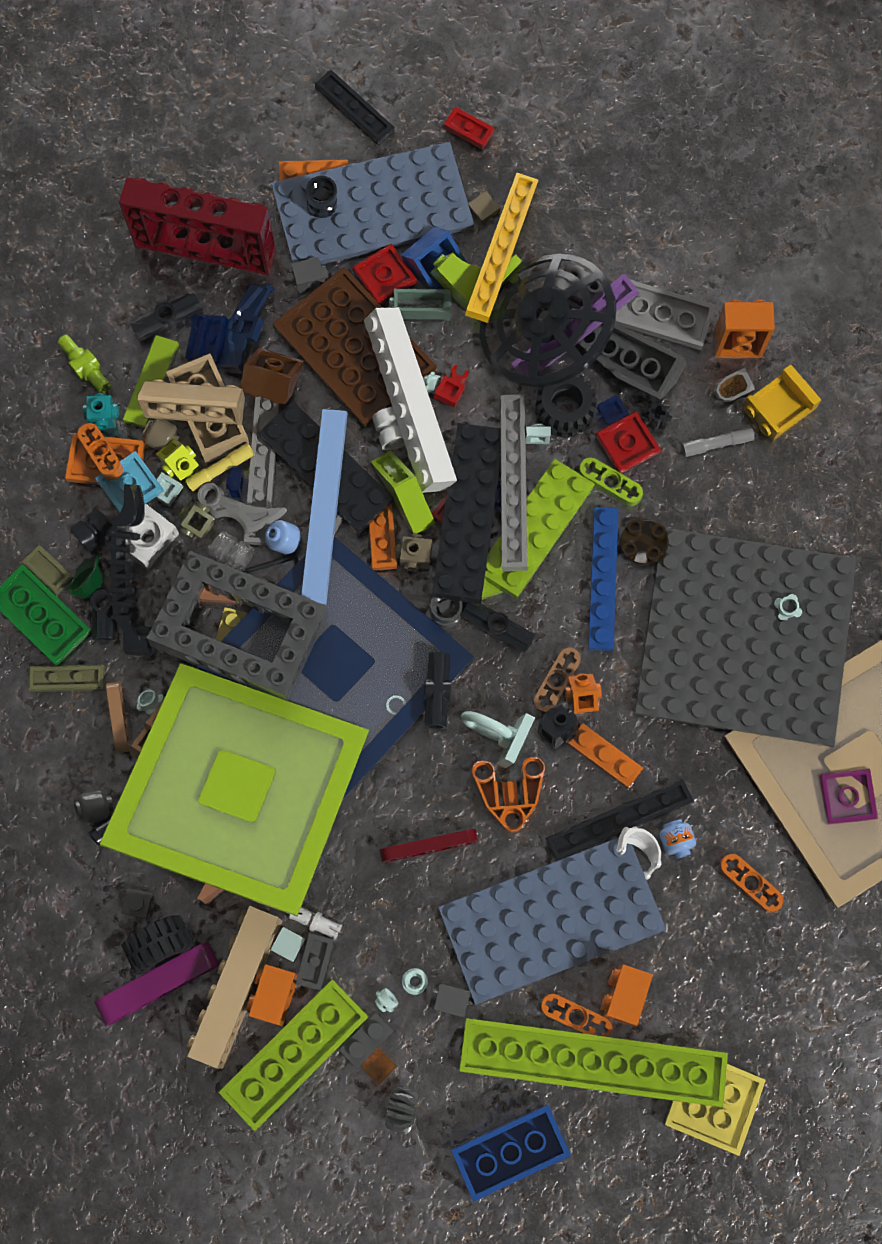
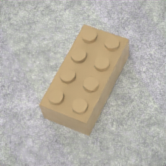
M211 354L166 371L170 383L173 384L184 381L191 385L209 383L215 387H225ZM187 421L205 464L228 456L229 453L242 445L249 444L247 434L242 425Z

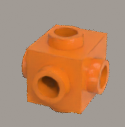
M578 674L568 677L569 687H565V697L567 702L571 701L574 714L599 711L598 698L602 697L601 685L595 682L593 674Z

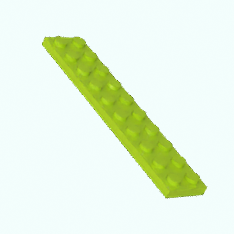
M466 1018L460 1072L723 1107L728 1053Z

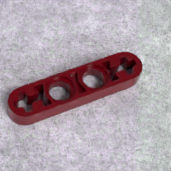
M469 829L389 846L379 851L382 863L472 845L478 843L479 840L476 829Z

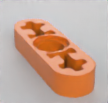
M93 423L82 425L77 433L78 438L102 476L109 481L118 479L123 473V466L97 425ZM90 433H92V435L95 438V441L91 442L87 436ZM106 448L104 454L100 456L95 455L97 449ZM110 461L113 466L112 470L108 469L105 464L106 462Z
M729 854L720 861L719 868L721 873L763 911L772 913L782 907V894L740 856ZM726 861H736L737 864L735 867L740 872H742L744 868L747 870V872L740 877L739 881L735 878L739 875L735 870H732L730 872L727 871L728 864L726 863ZM753 876L757 879L758 887L756 890L751 891L745 887L744 881L746 877ZM763 886H765L767 890L763 892L767 896L775 895L774 902L776 906L770 905L768 907L765 904L767 899L763 895L757 898L755 894L759 893Z
M549 994L541 1002V1010L545 1016L582 1034L596 1035V1029L588 1026V1031L583 1029L588 1022L589 1015L594 1017L591 1022L599 1024L603 1021L605 1023L604 1028L607 1029L606 1034L601 1033L599 1036L609 1037L612 1033V1024L607 1018L557 994ZM553 999H556L557 1006L563 1009L565 1008V1003L570 1005L565 1012L564 1020L559 1018L562 1014L557 1010H554L552 1013L548 1012L547 1001L551 1002ZM577 1009L583 1013L584 1020L581 1024L574 1025L570 1022L569 1014L572 1010Z

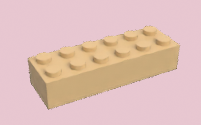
M249 906L247 911H242L238 920V925H240L237 935L233 934L227 948L230 950L228 959H223L219 966L217 974L221 976L217 985L213 984L207 996L210 1003L207 1010L202 1009L198 1017L197 1025H200L197 1034H192L186 1047V1050L189 1051L187 1057L217 1069L224 1068L247 1011L246 1008L250 995L254 994L256 989L255 979L259 968L264 969L283 922L279 917Z

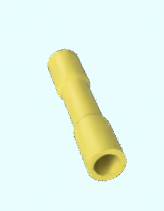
M248 443L242 445L220 461L185 479L188 487L194 492L221 473L255 455L254 451Z

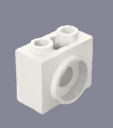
M145 504V516L142 523L135 527H126V531L140 534V539L137 541L126 539V545L136 547L134 553L126 554L149 570L178 536L179 532L176 526ZM149 534L154 535V539L151 542H143L145 536Z

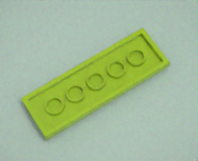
M554 459L527 497L528 571L503 572L501 534L488 553L485 579L517 600L589 496L595 483Z
M332 979L218 1093L256 1131L366 1021L368 1016Z

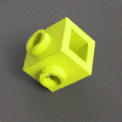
M172 439L168 445L156 453L164 464L161 468L170 478L174 476L182 481L190 477L194 469L199 466L194 459L196 457L194 451L188 445L184 447L176 439Z

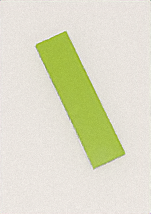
M155 336L124 415V423L145 429L151 418H145L137 400L138 394L145 381L166 380V371L170 370L179 347L177 341Z

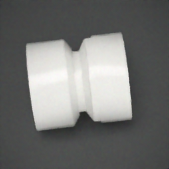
M393 407L376 412L372 419L376 431L380 432L378 438L382 449L389 451L405 446Z

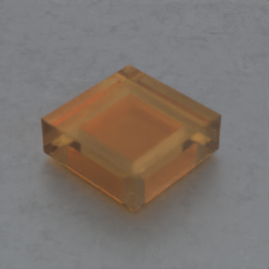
M378 1048L361 1067L380 1085L394 1071L397 1065Z

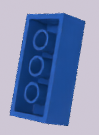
M547 1104L451 1149L473 1202L571 1156Z

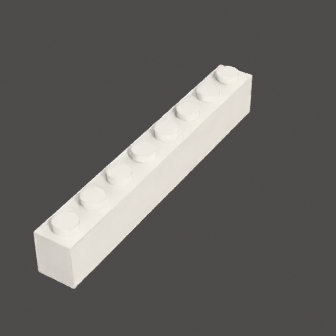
M375 308L364 319L365 327L368 331L415 477L422 493L445 491L457 479L400 309Z

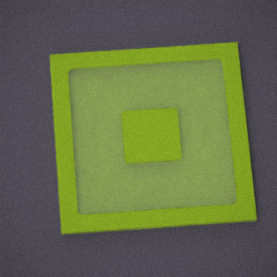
M180 663L102 837L100 846L298 917L369 730Z

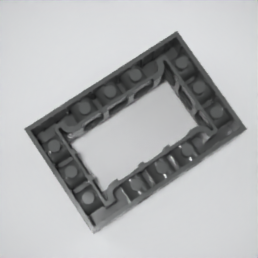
M189 551L148 634L147 640L150 646L201 666L252 689L288 701L328 613L326 605ZM206 584L214 595L219 596L221 594L235 600L239 605L243 603L258 609L261 614L265 612L280 618L283 623L290 624L273 663L185 627L190 623V616L196 603L199 604L201 601L200 595Z

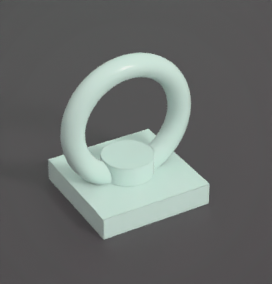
M465 711L461 714V720L467 727L489 739L499 742L498 745L504 748L497 762V765L503 768L514 764L535 717L526 713L517 719L514 727L510 725L506 727L498 721L476 712Z

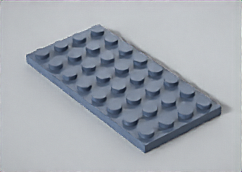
M450 142L271 183L292 263L319 257L320 264H326L377 252L389 244L398 247L415 243L434 227L448 230L450 234L474 229L473 218ZM324 175L330 177L337 186V208L327 218L315 217L307 207L306 187L308 182L316 176Z
M616 838L438 907L475 1005L667 930L632 844L627 843L625 853L619 855L616 851L619 838Z

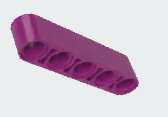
M205 942L101 997L94 1003L105 1026H108L212 971L220 964L209 942Z

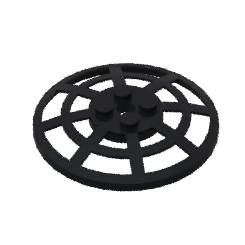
M545 255L520 265L502 282L498 295L510 282L514 287L505 296L499 310L492 311L488 321L497 320V333L502 343L493 355L489 350L486 340L487 323L481 321L480 340L483 352L491 366L501 376L522 386H551L571 379L584 371L604 350L612 335L616 321V299L611 284L603 272L593 263L574 255ZM562 260L573 261L582 264L593 273L579 279L569 272L558 269ZM552 261L548 270L533 273L522 280L518 276L536 265ZM546 277L541 288L530 291L526 286L527 283L535 279ZM556 277L565 278L573 283L562 292L553 288ZM598 280L602 284L605 293L606 313L591 311V297L586 287ZM518 291L523 299L520 301L517 309H506L511 298ZM578 291H580L583 298V310L572 309L568 300ZM549 311L546 318L538 319L540 313ZM515 318L517 329L506 337L503 321L504 319ZM571 319H580L581 322L577 330L568 339L564 332L568 328ZM589 321L603 322L602 330L596 341L582 356L574 345L583 336ZM524 336V338L531 342L530 353L520 351L513 344ZM557 339L561 344L551 351L540 353L541 343ZM508 351L519 359L529 361L528 376L506 369L499 363V360ZM567 352L575 362L558 372L538 376L540 361L554 359Z

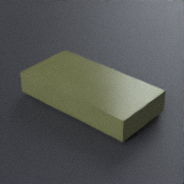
M40 545L21 561L56 595L73 579V576Z

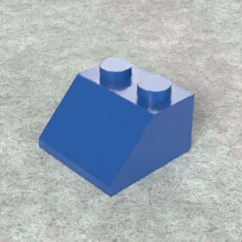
M439 227L432 228L401 254L406 265L426 289H445L430 273L435 267L433 265L434 261L442 254L447 256L454 253L458 258L467 263L450 232Z

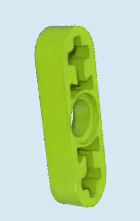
M589 457L581 462L579 474L595 483L596 488L627 506H635L641 501L643 489L635 481L595 458ZM594 466V472L587 474L586 467ZM601 471H604L600 481H598V474L600 475ZM608 476H613L617 479L618 484L612 488L605 485L604 479ZM624 483V488L621 490V493H618L621 484ZM633 489L636 491L635 496H633L630 499L627 497L628 492H630Z

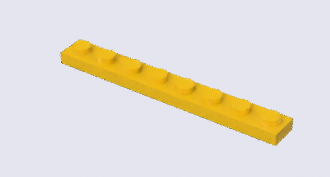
M516 173L465 316L488 323L536 190L538 179Z

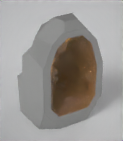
M743 368L721 379L715 385L713 392L716 398L724 402H731L754 391L755 388L747 371Z

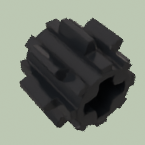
M661 400L656 404L649 402L647 410H643L641 415L645 418V425L651 427L653 432L657 428L665 430L666 422H671L672 419L668 412L670 406H664L661 404Z

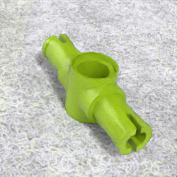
M67 334L60 337L57 343L68 356V364L81 380L84 378L86 381H90L99 393L109 391L111 384L100 372V364L88 349L79 348Z

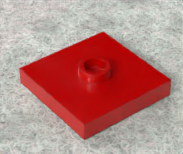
M392 244L352 267L353 272L364 288L380 305L388 301L389 298L394 297V289H408L417 283L416 277Z
M637 411L595 433L596 439L614 468L621 474L661 452L660 447Z

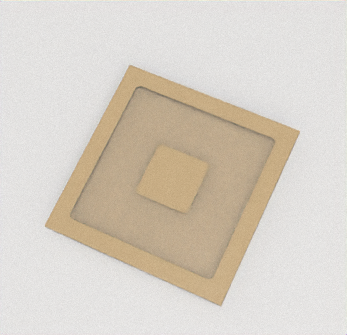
M881 640L844 663L834 747L739 731H732L724 736L836 908H839L882 881ZM870 769L878 819L837 824L829 823L826 817L820 774ZM852 776L826 779L832 819L872 814L866 786ZM847 786L854 787L859 793L858 803L851 807L841 804L838 797L840 790ZM846 789L842 792V800L847 804H852L856 800V794L854 791Z

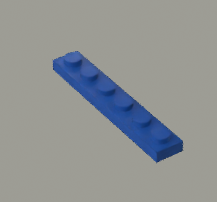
M594 507L588 650L613 652L619 508Z

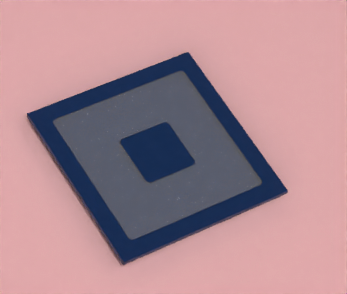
M334 537L326 604L328 615L288 701L369 730L345 792L344 800L425 712L424 689L428 673L429 653L441 651L450 654L449 680H451V683L474 659V656ZM306 555L276 586L298 595L302 594ZM253 608L221 642L273 663L290 624L283 623L280 618L265 612L261 614L258 609ZM197 665L195 667L196 669H199L201 671L241 684L232 679L217 674L213 671L205 669L201 666Z

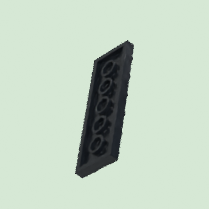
M292 401L258 432V435L298 475L314 488L320 426ZM344 450L337 512L360 534L394 502V498Z

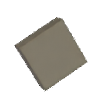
M487 191L468 203L470 211L481 224L500 212V207Z

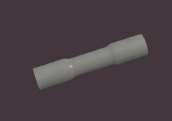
M746 427L707 439L685 442L681 444L684 457H689L728 445L754 441V432L752 427Z

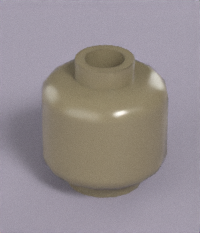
M150 419L142 433L144 443L157 451L168 445L172 439L179 440V436L176 435V425L165 419Z

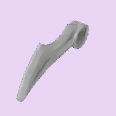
M206 483L198 491L199 502L210 509L209 512L214 518L231 517L236 519L242 525L245 534H250L269 526L287 512V509L284 507H256L229 498L214 483ZM210 490H215L216 498L211 502H207V493Z

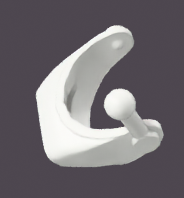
M636 826L630 829L628 827L623 828L616 851L619 855H623L626 851L627 843L640 848L651 862V867L643 872L646 880L650 879L651 873L661 866V850L657 840L645 829H638Z

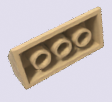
M153 380L152 382H144L137 400L145 418L242 425L245 396L243 389L234 385L215 387L209 383L191 385L184 381L173 384L163 380Z

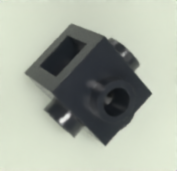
M562 705L558 706L555 710L551 708L543 715L542 720L539 722L537 733L555 750L563 742L569 743L577 735L578 719L573 711L570 709L566 710Z

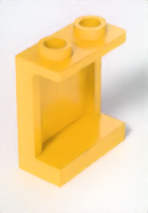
M790 364L783 369L781 375L753 396H747L743 406L745 413L750 418H754L759 424L761 432L765 436H769L773 441L817 409L821 399Z

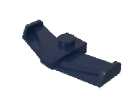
M250 284L232 317L228 320L225 328L226 333L221 360L222 369L230 373L243 374L247 342H257L264 321L256 316L268 295L274 291L271 285Z

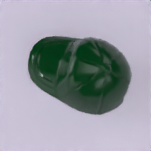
M99 553L79 565L75 576L68 586L67 591L69 594L77 598L87 599L95 591L100 590L104 583V575L98 566Z

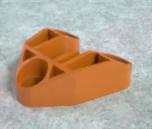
M529 757L524 760L521 769L523 805H519L517 781L502 782L504 806H499L498 785L493 765L487 761H479L474 764L472 778L485 810L507 832H518L536 808L545 765L537 757ZM528 763H537L540 767V772L534 776L529 775L526 772V765ZM481 766L487 767L490 770V776L484 780L479 779L476 776L477 768ZM507 815H517L520 820L519 825L514 828L507 826L505 822Z

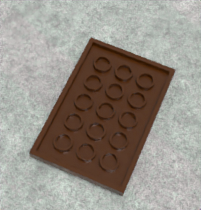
M343 267L272 325L279 335L365 428L373 421L372 416L376 412L392 406L364 319L375 308L382 307L352 274ZM409 337L422 377L424 378L425 375L434 372L437 366Z

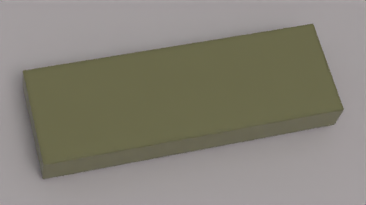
M104 665L29 666V692L105 690Z

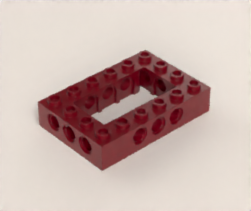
M126 177L119 205L135 247L262 275H270L276 247L268 207L256 202L252 204L241 202L233 197L228 199L218 197L210 192L205 194L199 193L187 187L181 189L171 187L164 182L157 184L148 182L140 177L135 179ZM170 202H177L172 206L168 205ZM193 207H200L198 210H191ZM217 212H224L219 216L214 215ZM180 235H187L183 239H178ZM202 240H209L205 244L200 243ZM227 244L232 245L230 248L227 249L222 248L224 245Z

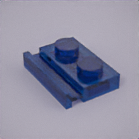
M194 315L185 359L188 362L211 354L214 363H220L229 322L228 318L215 315Z

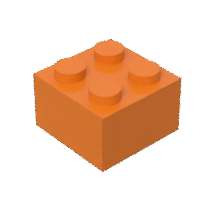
M266 964L264 969L259 968L255 979V984L258 985L255 995H250L246 1010L250 1011L249 1016L284 1026L296 988L298 975Z
M624 964L612 970L608 980V985L612 987L610 993L604 995L600 1010L604 1011L602 1016L630 1027L637 1026L653 974Z

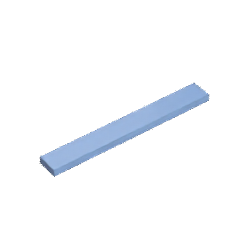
M322 409L301 596L323 605L327 604L348 416L347 411Z

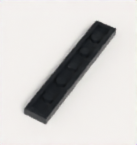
M681 779L546 837L545 840L556 862L621 834L625 827L629 829L635 826L638 827L689 805L694 800L684 779Z

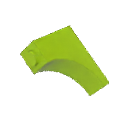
M454 253L447 256L442 254L434 261L433 265L435 267L430 273L445 289H451V296L466 310L482 267L468 264ZM516 254L511 257L503 281L522 262Z
M392 451L370 461L374 471L394 498V502L406 526L413 534L423 533L429 527L436 524L415 475Z

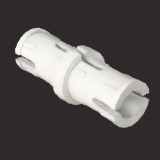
M301 907L298 917L291 914L289 916V919L308 926L310 931L314 932L316 930L334 940L337 939L338 932L340 933L342 928L341 924L322 917V913L318 911L314 913Z

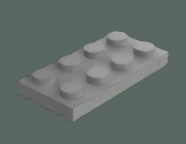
M630 280L640 294L616 312V324L702 350L715 309L714 304Z

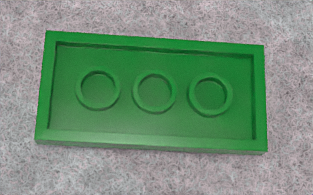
M23 564L0 585V612L56 666L92 632L83 621Z

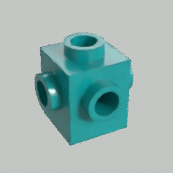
M97 393L94 396H87V405H83V417L89 423L97 425L99 430L116 428V418H119L118 404L114 403L111 395Z

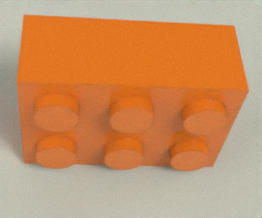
M731 300L725 302L714 329V358H762L775 330L773 302H766L765 300H755L753 302Z

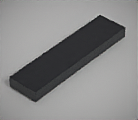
M329 70L315 83V88L378 146L395 131V127L332 70Z

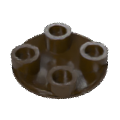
M647 519L630 521L620 537V548L623 555L629 561L638 565H649L659 561L665 555L669 545L665 527L653 520Z

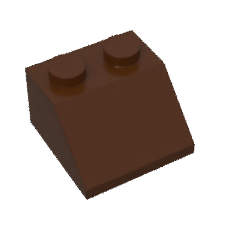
M258 347L244 364L240 389H243L244 392L253 397L260 396L276 404H286L293 394L304 361Z

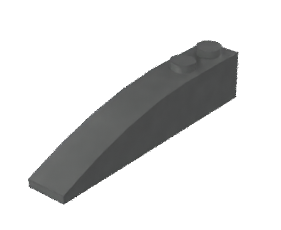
M569 300L572 309H580L582 307ZM603 323L578 342L586 351L596 341L602 330ZM616 323L606 347L596 359L619 380L659 400L676 384L687 364L683 356Z

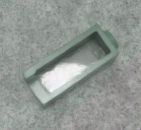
M394 289V298H389V308H399L403 319L450 321L451 289Z

